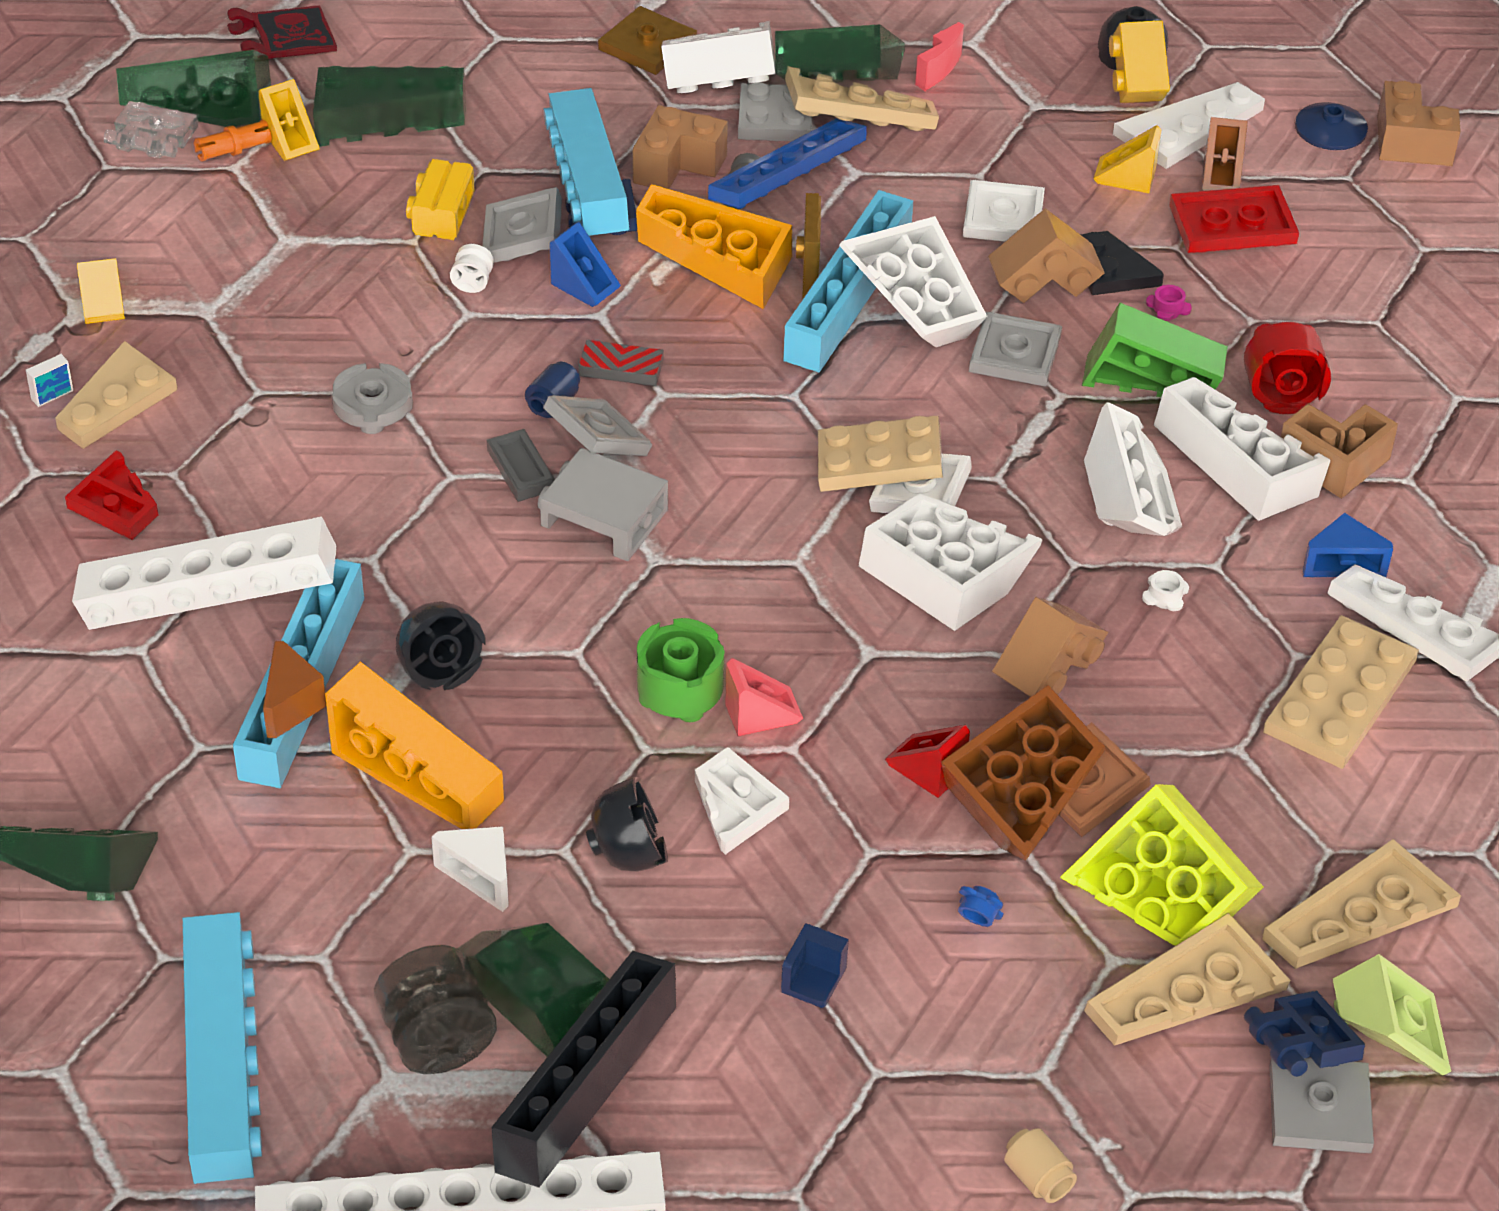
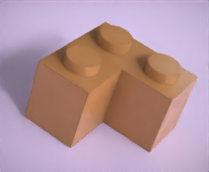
M1384 81L1377 114L1379 160L1453 166L1461 132L1459 109L1445 106H1422L1421 84L1408 81Z
M658 105L633 147V183L647 187L653 184L669 189L680 170L716 177L727 157L728 121L713 118L709 115H700L678 110L674 107Z
M1046 208L988 256L999 285L1023 303L1051 280H1054L1077 297L1105 274L1093 244Z
M1307 404L1283 423L1281 437L1284 439L1289 434L1302 442L1300 449L1313 457L1320 453L1331 460L1322 487L1342 499L1390 460L1398 423L1366 404L1342 423L1312 405Z
M1035 597L992 672L1030 697L1047 685L1058 695L1066 684L1067 675L1065 674L1071 665L1087 669L1089 664L1094 663L1100 657L1105 646L1103 641L1108 631L1068 606Z

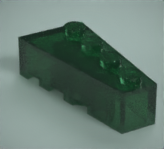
M413 66L318 67L313 118L315 137L319 147L328 146L329 139L346 137L348 143L362 141V134L383 132L384 137L398 135L399 132L409 127H414L418 132L465 125L466 90L464 68H452L449 66L438 68Z

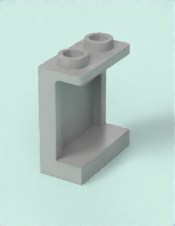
M580 448L571 461L568 460L562 465L559 475L550 486H545L541 491L537 504L541 513V526L550 529L560 517L613 538V556L629 561L668 510V480Z

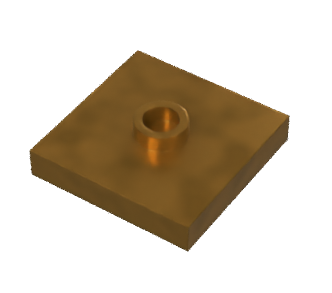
M639 6L598 39V50L657 75L665 68L661 48L662 42L697 35V30Z
M806 193L804 236L797 235L796 259H803L802 300L819 277L821 196H819V193Z

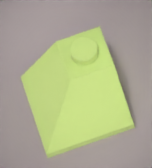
M1380 954L1333 978L1336 994L1334 1008L1347 1025H1352L1367 1037L1441 1075L1451 1072L1434 993Z

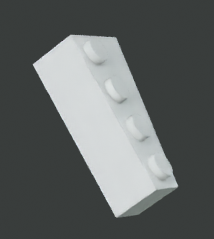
M1195 377L1164 388L1154 426L1258 521L1319 496L1331 461L1320 453L1313 457L1300 449L1302 442L1289 434L1283 439L1266 428L1268 421L1256 414L1250 415L1237 411L1235 409L1237 404L1235 401Z

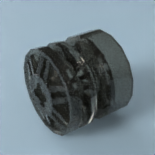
M432 945L410 951L393 961L379 975L374 986L376 1005L385 1025L391 1030V1038L394 1045L398 1048V1054L402 1063L412 1072L424 1075L439 1074L459 1068L478 1057L491 1044L497 1031L496 1017L488 1006L486 996L478 987V979L468 958L458 948L448 945Z

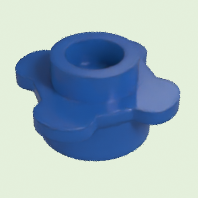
M967 886L960 888L959 893L963 897L960 899L961 904L958 912L962 917L974 924L985 927L991 926L994 919H1002L1004 914L1000 910L1003 907V903L999 900L996 893L982 886H974L973 889Z

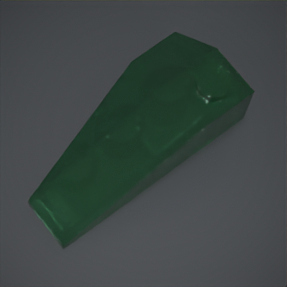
M255 50L116 69L120 105L221 127L232 125L235 127L246 126L262 120L258 91L271 86L268 56Z

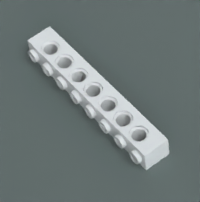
M631 1151L623 1155L603 1157L582 1155L574 1159L560 1160L540 1188L496 1174L492 1164H479L473 1168L450 1170L430 1168L423 1172L403 1174L382 1172L368 1177L345 1179L341 1177H328L321 1181L298 1183L278 1181L271 1185L255 1186V1211H665V1195L660 1152L644 1153L641 1151ZM607 1190H618V1192H615V1193H608V1192H605V1191H607ZM558 1194H567V1195H569V1196H566V1197H556L555 1195H558ZM509 1198L519 1199L512 1202L504 1201ZM461 1202L468 1203L467 1205H464V1206H455V1205H454V1204L461 1203ZM407 1207H417L414 1210H403Z

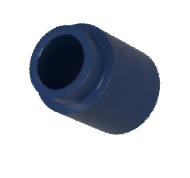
M560 361L548 365L525 390V399L530 410L536 415L553 418L543 408L548 397L552 395L574 397L579 389V373L567 362Z

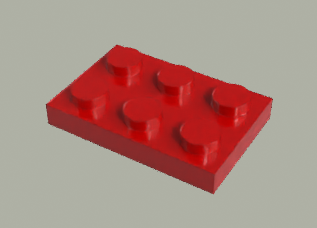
M1280 185L1171 194L1169 206L1187 253L1240 250L1267 246L1275 247L1297 244L1299 230Z

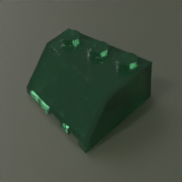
M880 24L775 31L776 75L784 80L788 66L801 69L799 76L817 80L819 73L833 77L832 82L835 83L843 82V80L874 81L879 79H898L905 52V42Z

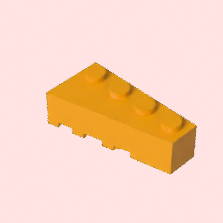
M653 184L650 185L636 209L638 242L762 309L765 308L793 257L792 225Z
M359 662L325 693L331 751L336 756L460 829H476L504 801L503 772L496 765L485 759L362 662Z

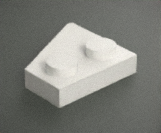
M728 747L695 769L697 789L720 850L725 855L789 809V797Z

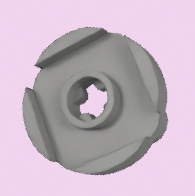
M366 363L354 365L341 372L333 383L332 404L336 415L344 422L360 427L361 431L366 434H377L383 430L384 426L399 421L413 408L410 380L401 369L393 365L379 363L380 369H367Z

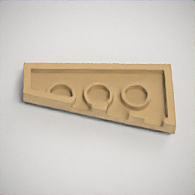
M790 66L787 68L785 81L794 108L804 115L818 116L820 113L834 115V117L843 121H853L855 118L869 120L878 126H887L891 123L904 125V127L914 131H922L924 128L936 130L939 115L933 101L889 90L885 91L884 95L881 96L877 95V92L868 87V85L854 82L849 88L832 82L833 77L818 73L817 80L799 76L801 69Z
M1392 839L1265 927L1262 940L1297 969L1458 907L1461 895Z
M1228 913L1088 1000L1084 1011L1115 1046L1285 991L1291 980Z

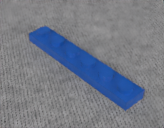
M836 118L709 184L708 199L723 203L728 207L742 209L746 207V204L759 197L768 195L770 191L780 186L789 184L791 180L802 174L809 173L811 169L822 163L830 162L835 156L850 151L852 147L866 140L867 126Z

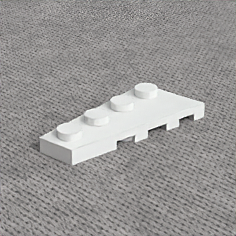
M1237 82L1114 123L1113 135L1126 143L1158 125L1162 131L1157 164L1167 169L1206 145L1211 117L1248 120L1263 111L1265 98Z
M1358 565L1352 566L1331 581L1327 594L1343 603L1345 607L1354 610L1375 623L1380 629L1419 649L1418 653L1424 654L1446 668L1451 674L1462 678L1466 682L1499 658V634L1482 627L1483 619L1466 613L1464 618H1461L1441 609L1443 602L1430 596L1412 597L1405 594L1406 587Z

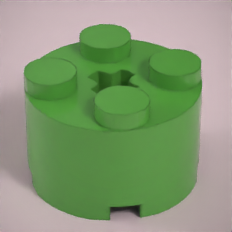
M689 618L673 619V624L660 627V622L649 627L641 635L637 643V691L641 705L661 715L680 718L685 722L700 720L704 712L714 707L720 700L724 689L725 655L724 647L718 640L716 631L701 621Z

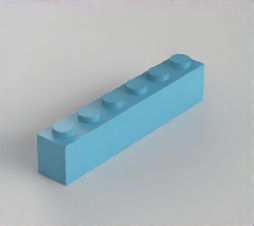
M592 88L548 93L550 107L543 109L546 130H549L551 147L554 148L556 165L560 169L562 185L565 184L567 203H570L573 223L580 222L588 236L628 231L627 197Z
M878 190L844 241L912 223L914 201ZM841 247L837 249L785 325V362L820 373L876 289V286Z
M335 559L333 583L304 589L281 641L287 643L323 675L325 687L364 601L360 563ZM269 665L233 743L238 780L281 788L313 715L279 737L267 738L263 705L270 671Z
M240 912L185 917L182 920L188 1156L193 1182L197 1184L253 1178V1157H262V1139L260 1126L252 1127V1116L261 1115L258 1086H250V1076L259 1075L257 1046H249L248 1036L257 1035L255 1006L247 1007V997H255L253 968L245 969V959L254 958L251 930H242Z

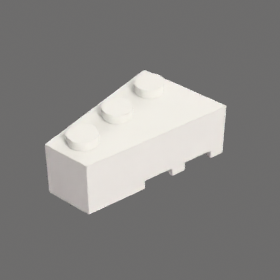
M770 21L759 23L760 27L740 30L739 27L727 29L728 32L710 35L703 33L663 41L661 48L668 89L676 88L677 93H688L697 91L698 85L712 83V88H723L734 85L733 80L747 78L748 83L769 80V75L775 74L776 67Z

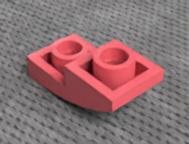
M958 22L933 35V47L917 56L915 85L926 91L935 86L958 63L962 54L964 31L962 23Z

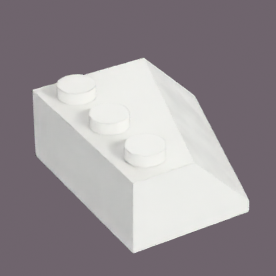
M935 216L848 239L839 244L915 331L933 346L939 347L966 339L986 319L987 315Z
M919 493L866 527L859 567L955 631L1008 595L1041 546L1042 539L1028 534L1026 539L1007 533V526L992 520L989 525H985L969 519L967 511Z

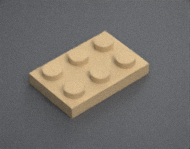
M915 416L904 420L874 421L870 424L833 426L828 429L818 430V481L820 492L943 478L939 416Z

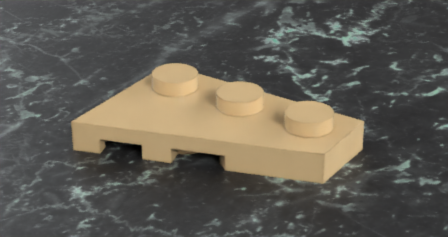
M124 341L55 417L57 429L84 449L177 391L176 378Z

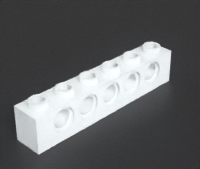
M317 517L81 563L78 566L72 602L90 630L333 583L337 546L323 518Z

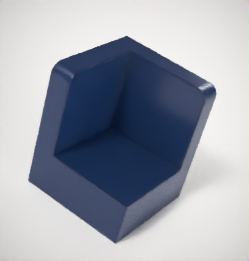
M805 923L783 962L781 993L824 1008L847 968L849 939Z

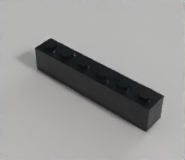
M632 950L492 1126L494 1170L496 1174L540 1188L676 1009L675 963Z

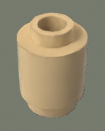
M1038 1128L1030 1131L1023 1129L1017 1132L1007 1143L1005 1163L1036 1198H1043L1047 1203H1054L1063 1198L1075 1185L1077 1176L1072 1171V1162L1042 1129Z

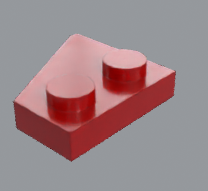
M117 450L65 496L67 509L131 540L159 516L157 503L150 493L143 489L142 482L136 473L130 472L125 464L123 454Z

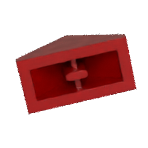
M964 724L912 734L888 755L885 760L891 768L939 798L948 790L941 761L969 742L970 730Z

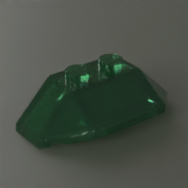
M549 923L482 931L446 956V962L547 1057L609 981V978Z

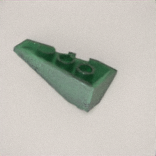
M0 826V860L68 891L87 892L86 900L112 901L115 900V892L134 889L158 841V832L100 829V831H75L74 834V828L35 829V832H32V827Z

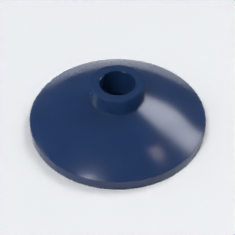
M1321 102L1306 106L1297 114L1295 121L1296 131L1303 140L1313 146L1327 150H1346L1356 147L1365 140L1368 132V124L1358 111L1346 105L1332 102Z

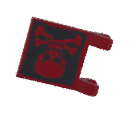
M320 5L252 13L241 8H231L227 12L229 20H239L237 23H229L227 25L231 34L240 35L255 27L261 44L252 40L241 42L240 48L243 53L252 52L248 56L242 55L240 57L242 65L246 68L255 67L267 59L337 51V44Z

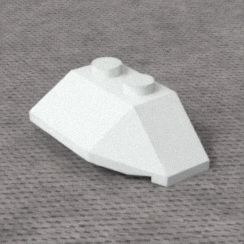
M1107 402L1101 409L1084 459L1098 518L1107 525H1115L1131 533L1166 536L1178 531L1182 527L1168 473L1153 443L1141 431L1144 426L1138 416Z

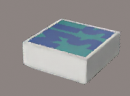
M62 354L26 369L31 400L38 407L73 391L69 363Z

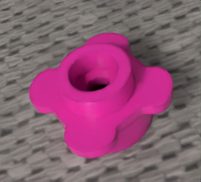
M1162 285L1156 289L1155 295H1149L1146 298V305L1153 308L1157 313V318L1164 321H1170L1179 315H1189L1192 309L1191 304L1185 302L1186 294L1184 290L1175 285Z

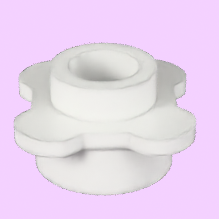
M1161 570L1148 578L1149 589L1144 591L1142 599L1147 605H1156L1159 608L1170 611H1179L1183 608L1184 602L1182 597L1188 593L1189 585L1178 573L1170 570Z

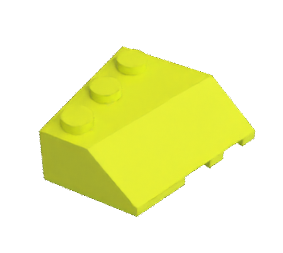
M1156 784L1060 877L1073 886L1077 885L1095 896V899L1105 905L1112 906L1134 919L1135 923L1174 946L1228 913L1233 917L1264 888L1174 785Z

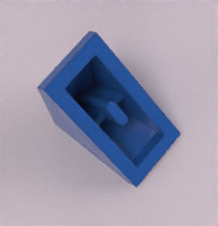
M580 222L573 224L550 242L551 284L591 307L598 305L621 286Z
M1343 513L1308 542L1302 571L1303 577H1338L1354 565L1387 577L1393 553V544L1348 514Z

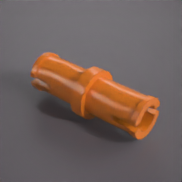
M260 120L257 123L235 128L233 125L224 128L223 132L195 138L194 148L196 153L202 152L197 157L203 162L228 153L232 156L239 155L243 149L264 143L268 144L272 140L270 129L264 130V128L268 127V123L265 120Z

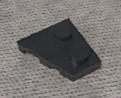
M1109 231L1080 234L1093 244L1105 273L1088 287L1091 295L1162 286L1164 277L1162 270Z

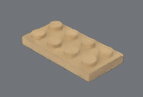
M1341 615L1266 720L1263 733L1343 769L1416 662L1419 649Z

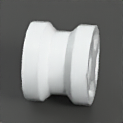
M466 244L459 248L455 257V263L450 272L452 283L464 292L476 293L482 291L488 283L489 274L494 265V258L491 252L478 244Z

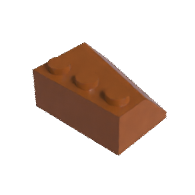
M1047 685L941 761L946 787L1001 849L1026 861L1105 751V746L1053 689Z

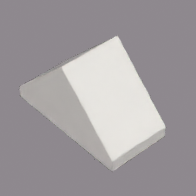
M503 827L438 831L432 836L433 862L436 868L503 912L509 906Z

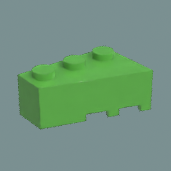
M1119 303L1087 354L1082 386L1094 387L1096 382L1120 386L1119 391L1131 393L1132 388L1157 391L1156 397H1162L1164 388L1195 377L1216 390L1224 377L1228 346Z

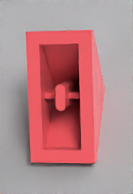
M734 658L726 663L725 705L738 736L797 724L803 719L789 686Z

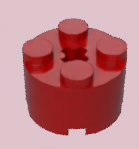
M1280 322L1276 324H1262L1255 329L1254 336L1247 344L1244 352V365L1255 399L1259 400L1265 409L1277 414H1295L1317 397L1320 401L1330 387L1331 371L1321 340L1314 327L1296 322Z

